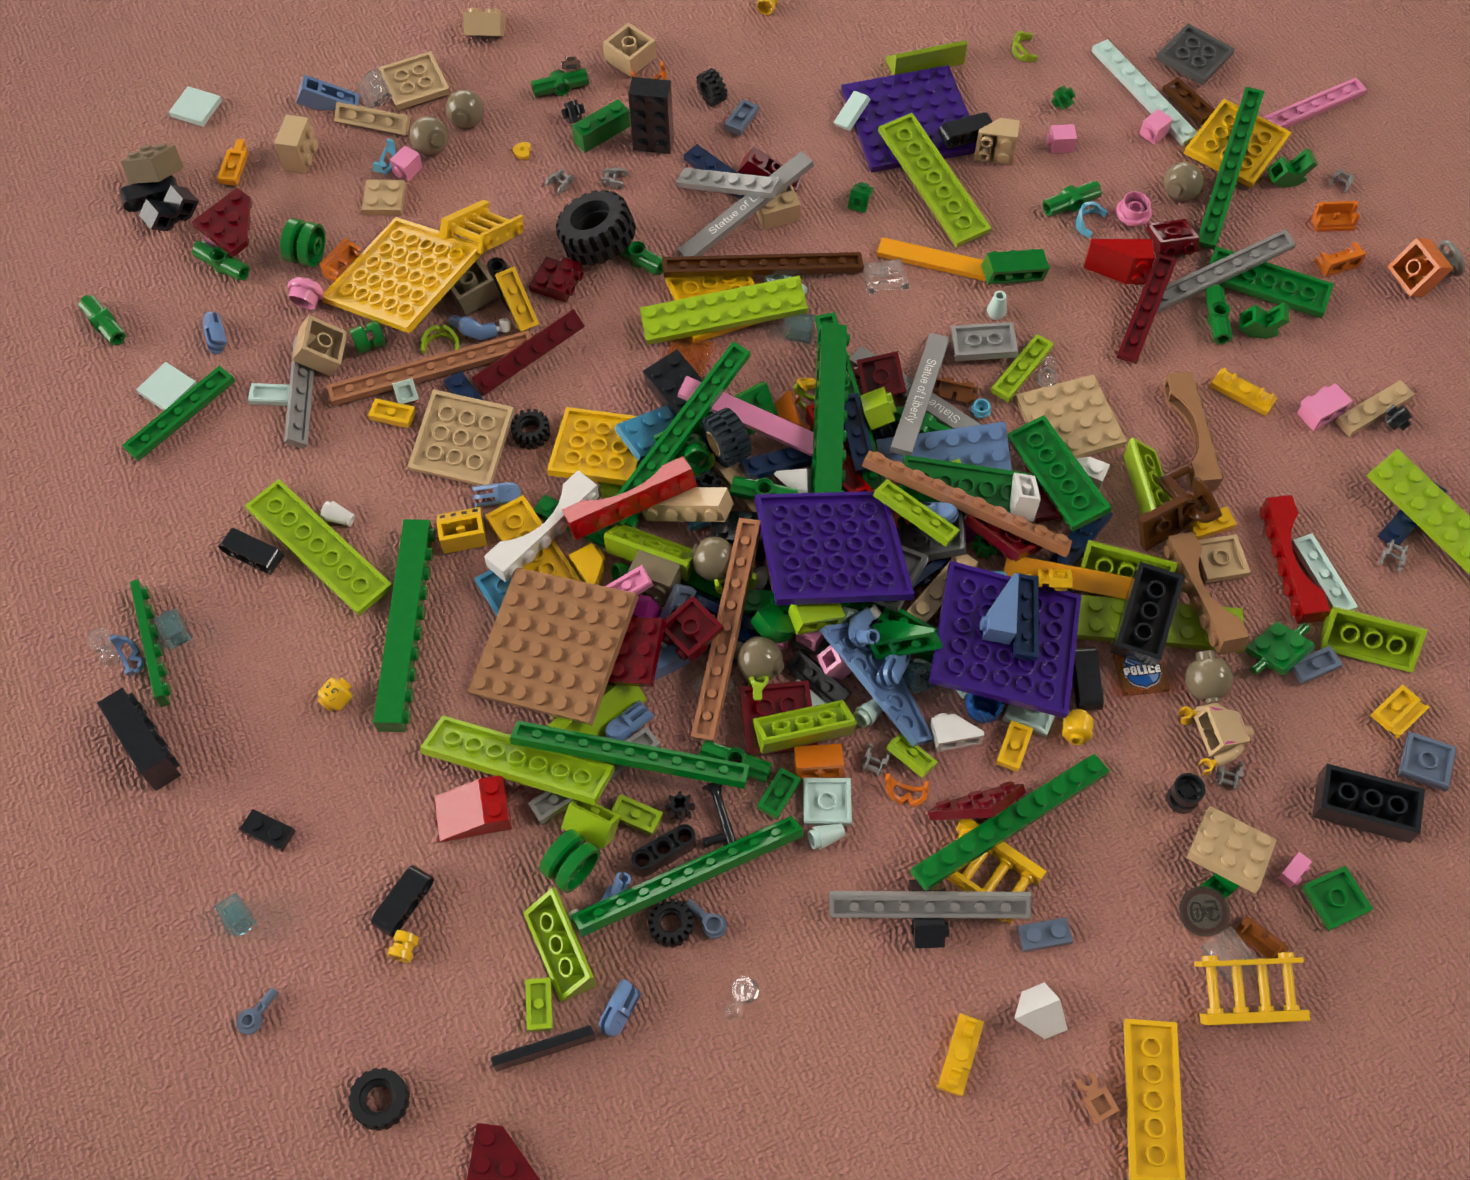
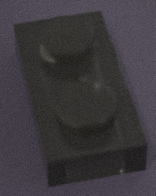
M576 56L565 57V61H561L563 70L582 69L581 60H577Z

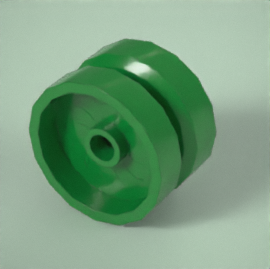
M290 218L283 228L280 239V253L283 260L294 264L300 263L303 266L316 267L320 263L325 251L326 233L324 227L319 223H306L301 219Z
M570 829L558 837L547 850L540 862L539 871L549 880L556 878V886L563 892L570 893L589 876L596 866L601 852L592 843H584V837L575 829Z

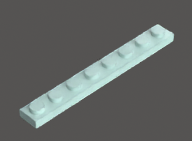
M1108 39L1094 45L1091 52L1151 114L1160 109L1173 119L1169 133L1182 147L1189 144L1197 134V131Z

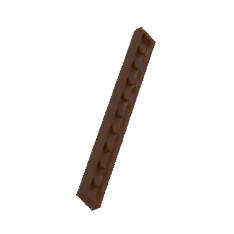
M861 252L662 257L664 278L863 273L864 269Z

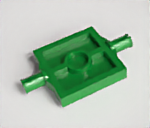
M1276 621L1246 647V653L1258 661L1250 667V671L1254 675H1258L1264 668H1268L1284 676L1314 650V643L1303 637L1310 630L1309 625L1302 623L1296 630H1293Z

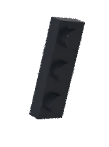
M798 650L785 667L800 681L809 680L810 689L826 703L844 700L846 703L852 695V692L835 677L825 675L821 665L803 650Z

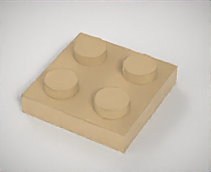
M366 180L361 209L363 215H402L406 191L405 180Z
M1237 534L1198 540L1202 546L1199 566L1205 583L1243 578L1250 575L1251 572Z

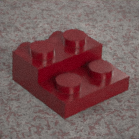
M1186 219L1147 224L1146 231L1153 239V249L1156 253L1173 257L1177 254L1191 255L1194 252H1198L1200 237Z
M546 256L529 284V290L566 303L568 298L574 294L578 281H581L583 278L584 270L582 269V264L565 257L559 261Z
M898 351L856 360L857 367H854L856 379L861 380L862 386L858 387L860 396L881 387H885L886 392H891L892 396L906 393Z
M692 595L665 619L666 623L662 640L668 646L673 644L677 648L675 653L683 661L688 659L692 663L709 648L707 644L721 633L724 627Z

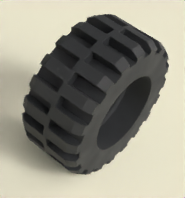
M597 190L591 191L589 194L584 193L581 197L573 199L572 203L567 204L564 207V211L560 212L556 222V234L568 257L571 260L580 262L582 265L588 263L590 266L596 265V263H606L609 259H615L618 254L621 255L625 248L630 246L636 230L634 218L624 198L615 192L601 190V192Z

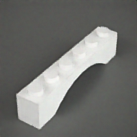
M578 470L563 484L559 503L546 522L522 537L499 542L484 556L487 567L504 582H507L512 578L516 568H522L525 564L532 562L539 551L547 548L552 539L566 530L568 524L562 509L582 500L598 499L597 485Z

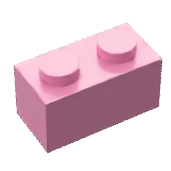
M1298 852L1278 879L1290 888L1294 884L1297 886L1302 880L1301 875L1303 873L1306 875L1311 869L1309 865L1312 861Z

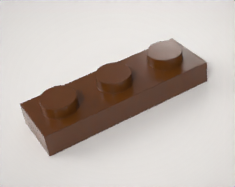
M1180 78L1172 80L1163 87V92L1201 125L1207 121L1215 110Z

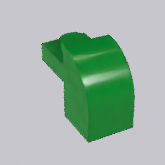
M1306 148L1292 161L1280 157L1267 168V172L1274 185L1282 188L1294 187L1308 180L1306 174L1314 169L1318 163L1312 150Z
M1284 302L1269 311L1254 305L1239 314L1240 331L1253 338L1268 339L1278 335V328L1290 322L1289 305Z
M775 601L757 611L750 621L762 637L771 639L775 643L786 642L795 633L789 614L785 615L779 606L776 605Z

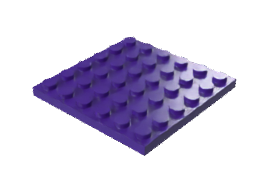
M949 65L841 85V92L845 103L854 91L865 94L871 99L854 124L871 173L902 167L879 134L878 129L879 126L910 113L914 114L944 159L975 153L977 142L949 149L945 146L938 133V129L942 124L969 116Z
M875 491L755 495V505L758 520H760V530L776 605L913 600L914 591L891 508L873 496Z
M950 561L937 630L943 648L934 650L929 683L1066 718L1069 714L1082 595L1067 591H1056L1052 587L1044 585L1042 587L1038 586L1039 658L1037 661L1013 658V640L1009 645L982 640L983 630H980L982 616H986L1011 577Z

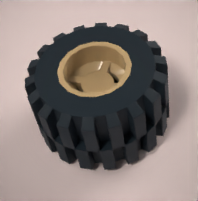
M724 408L702 419L703 437L711 454H714L715 460L721 466L728 468L750 457L752 448L747 430L737 414L730 408Z

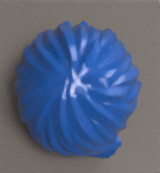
M967 693L965 697V706L969 716L979 723L988 724L997 720L1005 707L1004 702Z

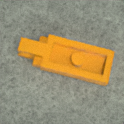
M237 139L234 148L227 149L217 176L219 184L238 186L248 158V150L244 139Z

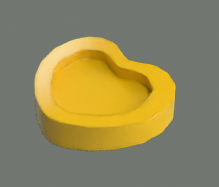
M521 142L513 147V154L518 159L526 160L530 157V143Z
M797 378L796 383H799L804 391H809V389L815 388L816 379Z

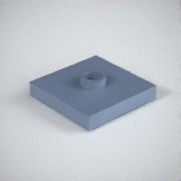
M1409 731L1406 734L1398 776L1446 792L1450 785L1457 747Z

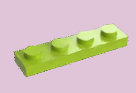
M1036 334L993 385L991 393L1008 403L1050 353L1054 343Z
M888 479L873 494L875 498L945 547L959 532L957 527Z

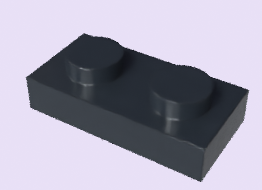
M254 809L251 810L239 829L242 833L281 852L284 851L296 832L294 828Z

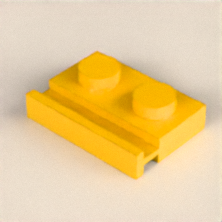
M1038 568V586L1042 587V584H1049V587H1053V590L1066 591L1067 588L1073 587L1071 569H1048V572H1042V568Z
M1402 684L1370 716L1388 732L1391 731L1395 734L1394 737L1398 739L1428 710L1429 706H1425L1420 702L1421 699Z

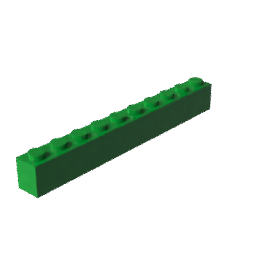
M822 322L818 330L811 493L845 492L841 490V487L845 480V470H842V463L846 459V450H843V443L846 442L847 431L844 430V423L847 421V411L844 410V404L848 400V391H845V385H847L849 372H846V365L849 363V353L846 352V347L849 346L850 334H847V325Z
M403 520L373 723L378 732H406V724H410L411 721L409 703H412L414 699L412 682H415L417 678V670L414 667L415 661H418L420 656V650L417 646L418 640H422L423 631L420 625L421 620L425 619L423 603L428 598L426 582L431 577L429 561L433 560L434 555L431 546L432 542L436 540V529L432 527L430 520Z

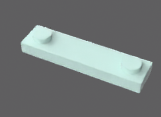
M1313 533L1294 539L1291 542L1293 550L1314 584L1324 591L1330 610L1333 606L1355 611L1358 608L1356 602Z

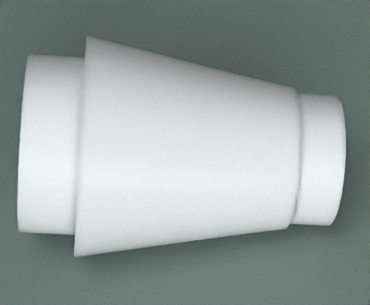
M326 501L321 509L320 516L328 522L351 526L355 520V514L335 501Z

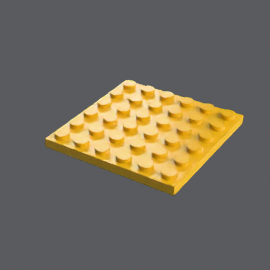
M395 217L324 292L322 300L324 303L410 334L481 256V254L477 253L479 243L457 236L444 240L439 238L440 231Z

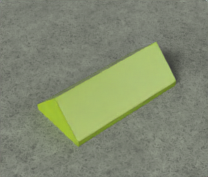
M967 40L886 56V61L892 75L947 65L949 67L962 65L965 62Z
M1134 437L1129 439L1123 457L1142 516L1145 512L1151 511L1172 499L1159 485V479L1164 474L1156 450Z
M618 524L604 534L607 553L633 562L638 550L673 561L680 564L681 579L685 581L689 580L694 570L692 564L694 557L690 556L692 548L627 525L621 526Z
M1088 540L1080 567L1132 577L1139 562L1172 572L1176 571L1178 563Z
M1333 606L1323 621L1320 650L1331 646L1336 654L1413 673L1428 630Z
M607 685L592 726L557 717L547 726L604 737L606 736L605 728L609 722L638 700L645 703L647 698L639 686Z
M844 700L753 719L761 754L852 735L857 725L856 719Z
M553 887L526 909L523 914L547 972L552 979V984L559 1001L563 1002L596 987V983L558 892Z

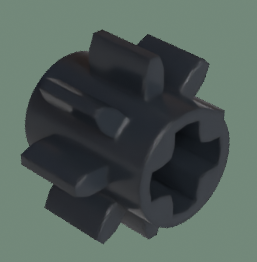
M577 100L564 103L565 108L561 110L563 119L568 118L569 123L582 120V114L586 112L583 103L578 104Z
M1394 404L1386 410L1388 416L1384 419L1393 430L1400 427L1404 431L1411 425L1409 419L1413 416L1404 405L1397 408Z
M895 418V421L873 429V433L877 439L881 437L882 439L894 437L899 424Z
M703 472L700 478L696 477L697 487H721V478H716L715 472Z
M681 791L674 797L669 795L671 804H666L665 809L666 811H671L669 814L670 820L675 817L682 823L685 818L691 819L692 814L690 810H695V804L689 803L691 795H682Z

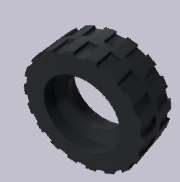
M373 1068L371 1071L362 1073L363 1075L355 1080V1084L350 1089L351 1093L348 1101L350 1102L349 1109L353 1113V1117L360 1124L368 1129L380 1131L385 1128H392V1125L398 1124L400 1119L407 1113L406 1109L407 1107L409 1108L410 1093L407 1090L406 1083L396 1072L389 1071L387 1068ZM377 1086H385L392 1093L390 1106L382 1112H373L367 1106L368 1093Z

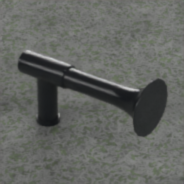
M709 783L702 787L703 790H707L714 800L723 832L702 838L705 848L722 842H726L727 845L736 841L722 797V784Z

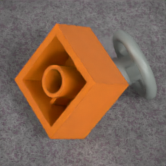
M1416 238L1387 266L1409 296L1424 297L1448 273L1459 277L1465 271L1463 257L1451 241L1442 240L1437 248L1431 239ZM1444 246L1450 249L1449 253L1444 250Z

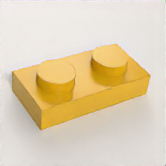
M375 398L368 417L372 421L410 428L416 414V409L414 406Z
M1228 507L1220 508L1222 513L1220 518L1209 523L1195 521L1189 527V530L1194 532L1197 539L1200 540L1235 529L1237 523Z
M1011 720L996 765L1018 772L1033 728Z

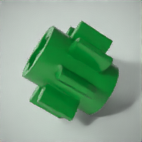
M1064 85L1052 93L1054 97L1051 100L1055 108L1060 106L1064 110L1074 103L1072 98L1075 97V93L1071 87L1067 89Z
M978 535L974 536L971 550H976L977 558L982 557L988 560L991 554L997 555V547L991 546L981 535L980 537Z

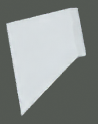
M812 469L782 470L774 473L787 487L799 489V493H811Z
M1045 982L1021 992L1014 1017L1016 1021L1041 1036L1043 1040L1068 1030L1061 1000Z

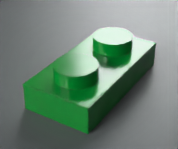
M780 767L759 801L757 809L778 820L801 783V778Z

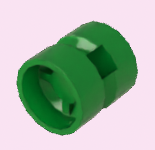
M378 321L366 323L364 328L357 326L349 329L359 355L370 351L371 347L377 349L387 345ZM367 333H371V334H372V336H373V339H372V340H370V341L368 340L367 335H366Z
M692 434L680 449V454L692 468L693 474H698L709 468L711 456L704 437L699 434Z

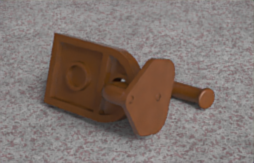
M1191 462L1160 477L1159 485L1172 500L1164 502L1161 506L1138 517L1140 544L1145 551L1167 540L1169 536L1186 530L1195 521L1209 523L1222 516L1210 488L1199 477L1193 479L1194 495L1187 494L1175 481L1186 474H1193Z

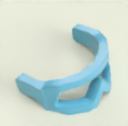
M389 138L386 140L387 146L379 162L373 163V172L389 174L392 170L391 163L386 168L387 165L383 160L387 152L392 155L391 158L396 154L394 140Z
M1094 201L1083 203L1075 221L1076 229L1087 238H1090L1093 232L1085 227L1082 216L1089 213H1097L1106 217L1108 214L1106 209Z

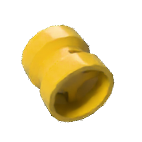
M758 0L757 9L764 15H770L773 13L775 5L779 0Z
M397 930L394 935L395 942L389 948L387 956L403 963H411L413 948L418 945L420 938L412 933Z

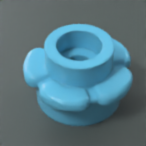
M977 399L971 405L970 410L976 418H986L991 414V406L986 399Z

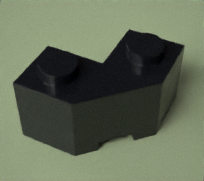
M170 185L163 201L146 199L139 216L150 229L169 231L174 228L173 224L182 219L184 221L190 219L199 201L187 187Z
M916 879L909 880V891H925ZM940 883L927 891H945V888H941ZM912 918L911 933L915 949L945 947V938L949 937V923L944 922L943 918Z

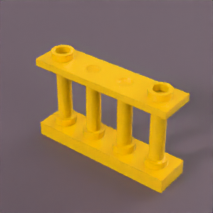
M481 200L441 218L439 238L447 240L455 235H460L479 243L477 253L482 254L520 235L524 229V216L520 214L510 220L491 213L489 210L490 202Z
M960 819L956 828L960 834L958 838L973 830L979 824L972 819ZM1002 842L972 861L962 874L957 871L946 879L964 892H993L1008 869H1013L1020 874L1021 879L1011 892H1024L1029 884L1033 883L1038 886L1046 870L1007 843ZM992 854L999 859L1000 865L985 886L980 888L970 879L985 858ZM997 918L1002 922L1007 921L1009 924L1014 920V918Z
M1294 952L1278 953V958L1218 960V955L1202 956V961H1194L1196 967H1206L1210 1008H1207L1208 1013H1199L1200 1024L1224 1025L1310 1021L1309 1010L1300 1009V1005L1296 1003L1292 963H1304L1303 957H1294ZM1267 964H1282L1286 1005H1283L1284 1010H1274V1006L1271 1005ZM1242 965H1256L1261 1005L1258 1006V1011H1249V1007H1246ZM1216 966H1231L1235 1000L1233 1012H1223V1008H1220Z

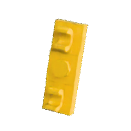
M515 266L496 273V279L519 332L539 325Z
M1221 368L1211 382L1210 387L1267 416L1277 400L1275 394H1269L1264 391L1263 387L1259 389V387L1237 377L1236 373L1231 374L1227 372V368Z
M962 1013L959 1014L937 1089L962 1098L984 1021Z

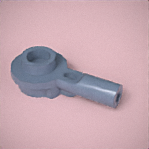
M691 899L685 903L689 907V911L702 921L703 932L707 937L718 939L725 934L727 924L721 915L707 914Z
M271 987L254 1009L243 1010L236 1020L237 1029L245 1035L256 1033L264 1020L262 1014L279 993Z

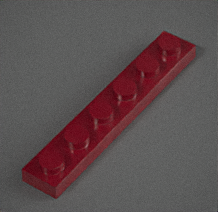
M1157 253L1118 351V359L1137 364L1177 259Z
M572 309L471 378L481 393L486 395L585 326L576 311Z

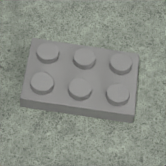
M1013 322L951 326L955 361L1018 357Z

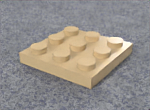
M431 51L378 68L397 111L450 94L449 87Z
M1209 805L1186 858L1256 894L1262 883L1277 840Z

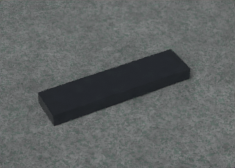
M588 1025L491 1057V1061L497 1072L596 1039L592 1026Z

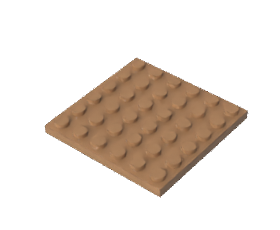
M516 568L471 681L468 693L592 726L639 596L628 591Z

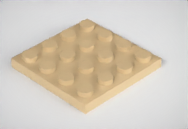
M1094 374L1016 394L1015 401L1026 424L1045 415L1075 458H1082L1123 447L1127 443Z
M433 389L408 464L409 470L478 486L492 484L515 412L514 407Z

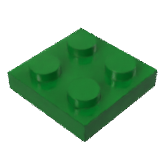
M1346 865L1301 887L1328 932L1373 910V907Z

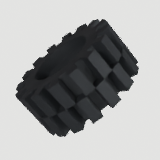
M713 68L704 71L696 77L697 88L700 90L699 93L703 96L702 99L706 100V104L711 107L725 101L726 97H728L727 89L725 88L726 84L723 83L722 76L720 77L719 72H716Z
M529 408L526 413L521 410L520 416L517 413L514 415L515 419H512V425H510L513 440H515L517 445L520 444L521 448L524 449L526 445L528 450H531V446L537 449L538 444L542 447L544 441L547 442L549 440V421L542 411L538 413V410L534 409L531 412ZM528 425H536L539 427L538 430L533 433H525L522 431L523 428Z
M664 899L662 904H655V909H651L650 916H648L650 934L655 939V942L658 944L662 943L663 947L671 945V948H674L676 944L681 946L683 941H687L690 938L689 935L692 934V913L689 911V907L687 905L684 906L680 900L675 902V899H671V901L667 902ZM667 915H675L680 919L681 923L677 930L668 932L661 926L662 919Z

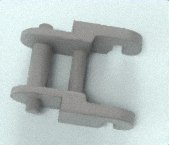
M613 167V169L606 168L603 170L605 177L600 180L603 185H608L614 189H618L620 185L621 189H624L625 184L622 181L615 180V178L618 176L622 177L623 173L627 177L628 171L626 169Z
M1341 168L1340 171L1337 170L1328 186L1331 187L1333 182H1336L1338 179L1346 183L1344 193H1347L1355 177L1353 176L1354 173L1350 175L1343 172V168ZM1342 175V176H1344V177H1346V178H1349V179L1346 180V179H1343V178H1341V177H1339V176Z
M561 169L557 173L554 172L546 179L545 185L549 186L559 181L562 184L559 186L557 193L561 194L562 191L565 192L570 188L569 185L573 182L574 176L566 175L565 170Z
M1392 540L1391 543H1387L1389 547L1383 550L1378 564L1382 565L1383 560L1388 555L1395 557L1400 562L1396 572L1400 573L1408 557L1405 555V553L1409 552L1407 550L1408 545L1402 547L1394 544V540ZM1394 548L1402 553L1400 556L1391 553V549Z
M870 743L864 757L866 763H862L863 771L869 769L877 772V777H879L880 773L883 774L884 772L882 768L886 769L892 753L888 751L886 759L883 758L882 760L871 757L873 743ZM870 760L880 763V767L870 765Z
M1239 762L1236 773L1225 771V767L1217 765L1216 775L1219 778L1217 777L1216 781H1218V786L1224 783L1232 785L1233 789L1236 790L1237 786H1240L1238 781L1242 778L1244 762ZM1224 774L1234 776V780L1223 778Z

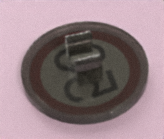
M1199 886L1190 889L1184 894L1179 904V915L1182 923L1190 932L1198 936L1210 937L1219 934L1228 925L1230 906L1225 896L1218 890L1208 886Z

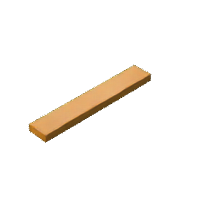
M884 237L881 238L877 257L986 281L981 266L983 260Z
M1006 557L1004 572L1010 577L1014 573L1032 574V576L1038 577V568H1042V572H1048V569H1071L1073 587L1070 589L1126 599L1132 577L1029 557H1024L1018 561Z

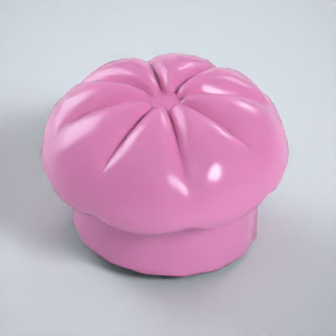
M1129 192L1117 205V216L1121 222L1128 226H1142L1152 216L1151 202L1141 192Z
M296 277L290 280L287 285L290 291L288 299L306 309H315L317 302L322 300L324 296V291L320 284L312 281L310 278Z

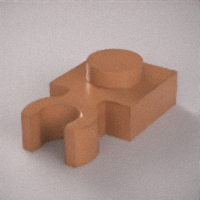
M1090 1072L1087 1075L1091 1082L1090 1086L1084 1085L1081 1079L1076 1081V1086L1081 1092L1086 1093L1087 1097L1082 1102L1095 1124H1098L1120 1110L1106 1086L1100 1090L1098 1089L1097 1077L1094 1073Z

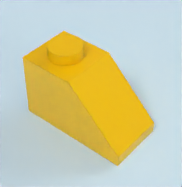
M590 543L569 555L570 564L581 581L600 585L605 570L603 561L606 560L601 549H596L593 543Z

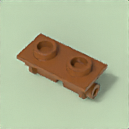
M947 376L936 379V384L939 387L935 386L934 394L940 398L951 400L953 393H957L955 401L967 404L975 402L976 395L972 393H977L978 387L974 386L973 382L962 381V383H959Z
M1248 915L1243 918L1233 932L1265 958H1278V953L1289 950V946L1286 945L1285 941L1279 940L1254 921L1253 917L1250 918Z

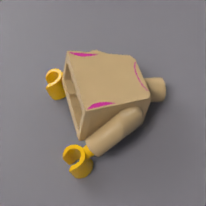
M1218 703L1198 706L1195 710L1184 706L1179 711V716L1187 715L1181 718L1180 723L1183 725L1190 724L1192 718H1195L1209 757H1214L1212 760L1203 758L1199 762L1197 767L1201 765L1209 767V769L1202 772L1203 776L1209 775L1213 767L1217 765L1221 767L1234 761L1244 751V746L1250 742L1254 735L1253 728L1250 725L1244 724L1238 711L1228 710Z

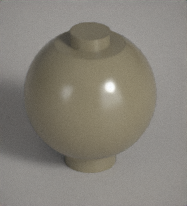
M458 90L447 100V117L458 128H473L483 118V102L476 93L470 90Z
M424 116L417 119L411 126L410 141L419 153L433 156L441 153L447 146L448 130L438 118Z
M1176 163L1167 170L1164 176V190L1175 201L1186 202L1192 200L1200 193L1203 187V174L1199 167L1193 163Z
M708 537L703 539L699 545L695 543L690 556L694 557L692 564L696 573L708 581L714 582V579H725L732 552V544L721 537Z
M758 636L748 639L745 643L737 642L734 659L737 660L738 669L745 678L749 679V677L754 676L756 681L759 677L770 676L769 680L782 672L784 667L782 652L774 641Z
M1209 650L1196 653V660L1188 666L1185 674L1186 686L1194 697L1199 700H1205L1206 704L1219 703L1220 698L1225 697L1233 686L1234 678L1230 666L1223 659L1215 657V651Z

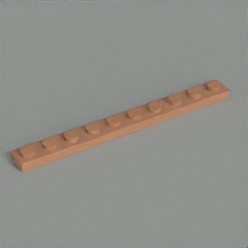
M527 330L329 384L327 389L332 405L336 406L394 390L392 383L413 378L414 384L493 363L531 336Z
M869 450L863 461L862 467L940 502L951 503L958 510L1063 557H1067L1070 551L1072 540H1069L1067 536L1051 532L1043 525L1031 523L1023 516L1013 515L1003 507L993 506L980 497L966 494L960 488L948 486L940 479L930 478L920 470L906 467L900 461H892L882 453Z
M739 518L717 615V620L723 625L724 630L711 643L691 733L693 739L716 742L761 533L760 520Z

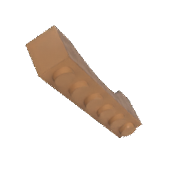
M1192 372L1167 374L1163 384L1167 404L1184 418L1194 438L1195 453L1191 463L1193 474H1187L1191 492H1193V479L1199 477L1211 491L1217 490L1221 481H1223L1224 474L1218 465V452L1213 447V435L1208 430V417L1203 412V400L1198 394V382L1194 380Z
M1189 532L1169 536L1164 546V555L1170 561L1178 563L1175 573L1185 576L1182 591L1187 594L1192 610L1198 615L1200 625L1205 629L1210 645L1215 648L1218 655L1244 650L1250 636L1241 619L1220 606L1203 585L1199 572V557L1202 546L1195 533Z

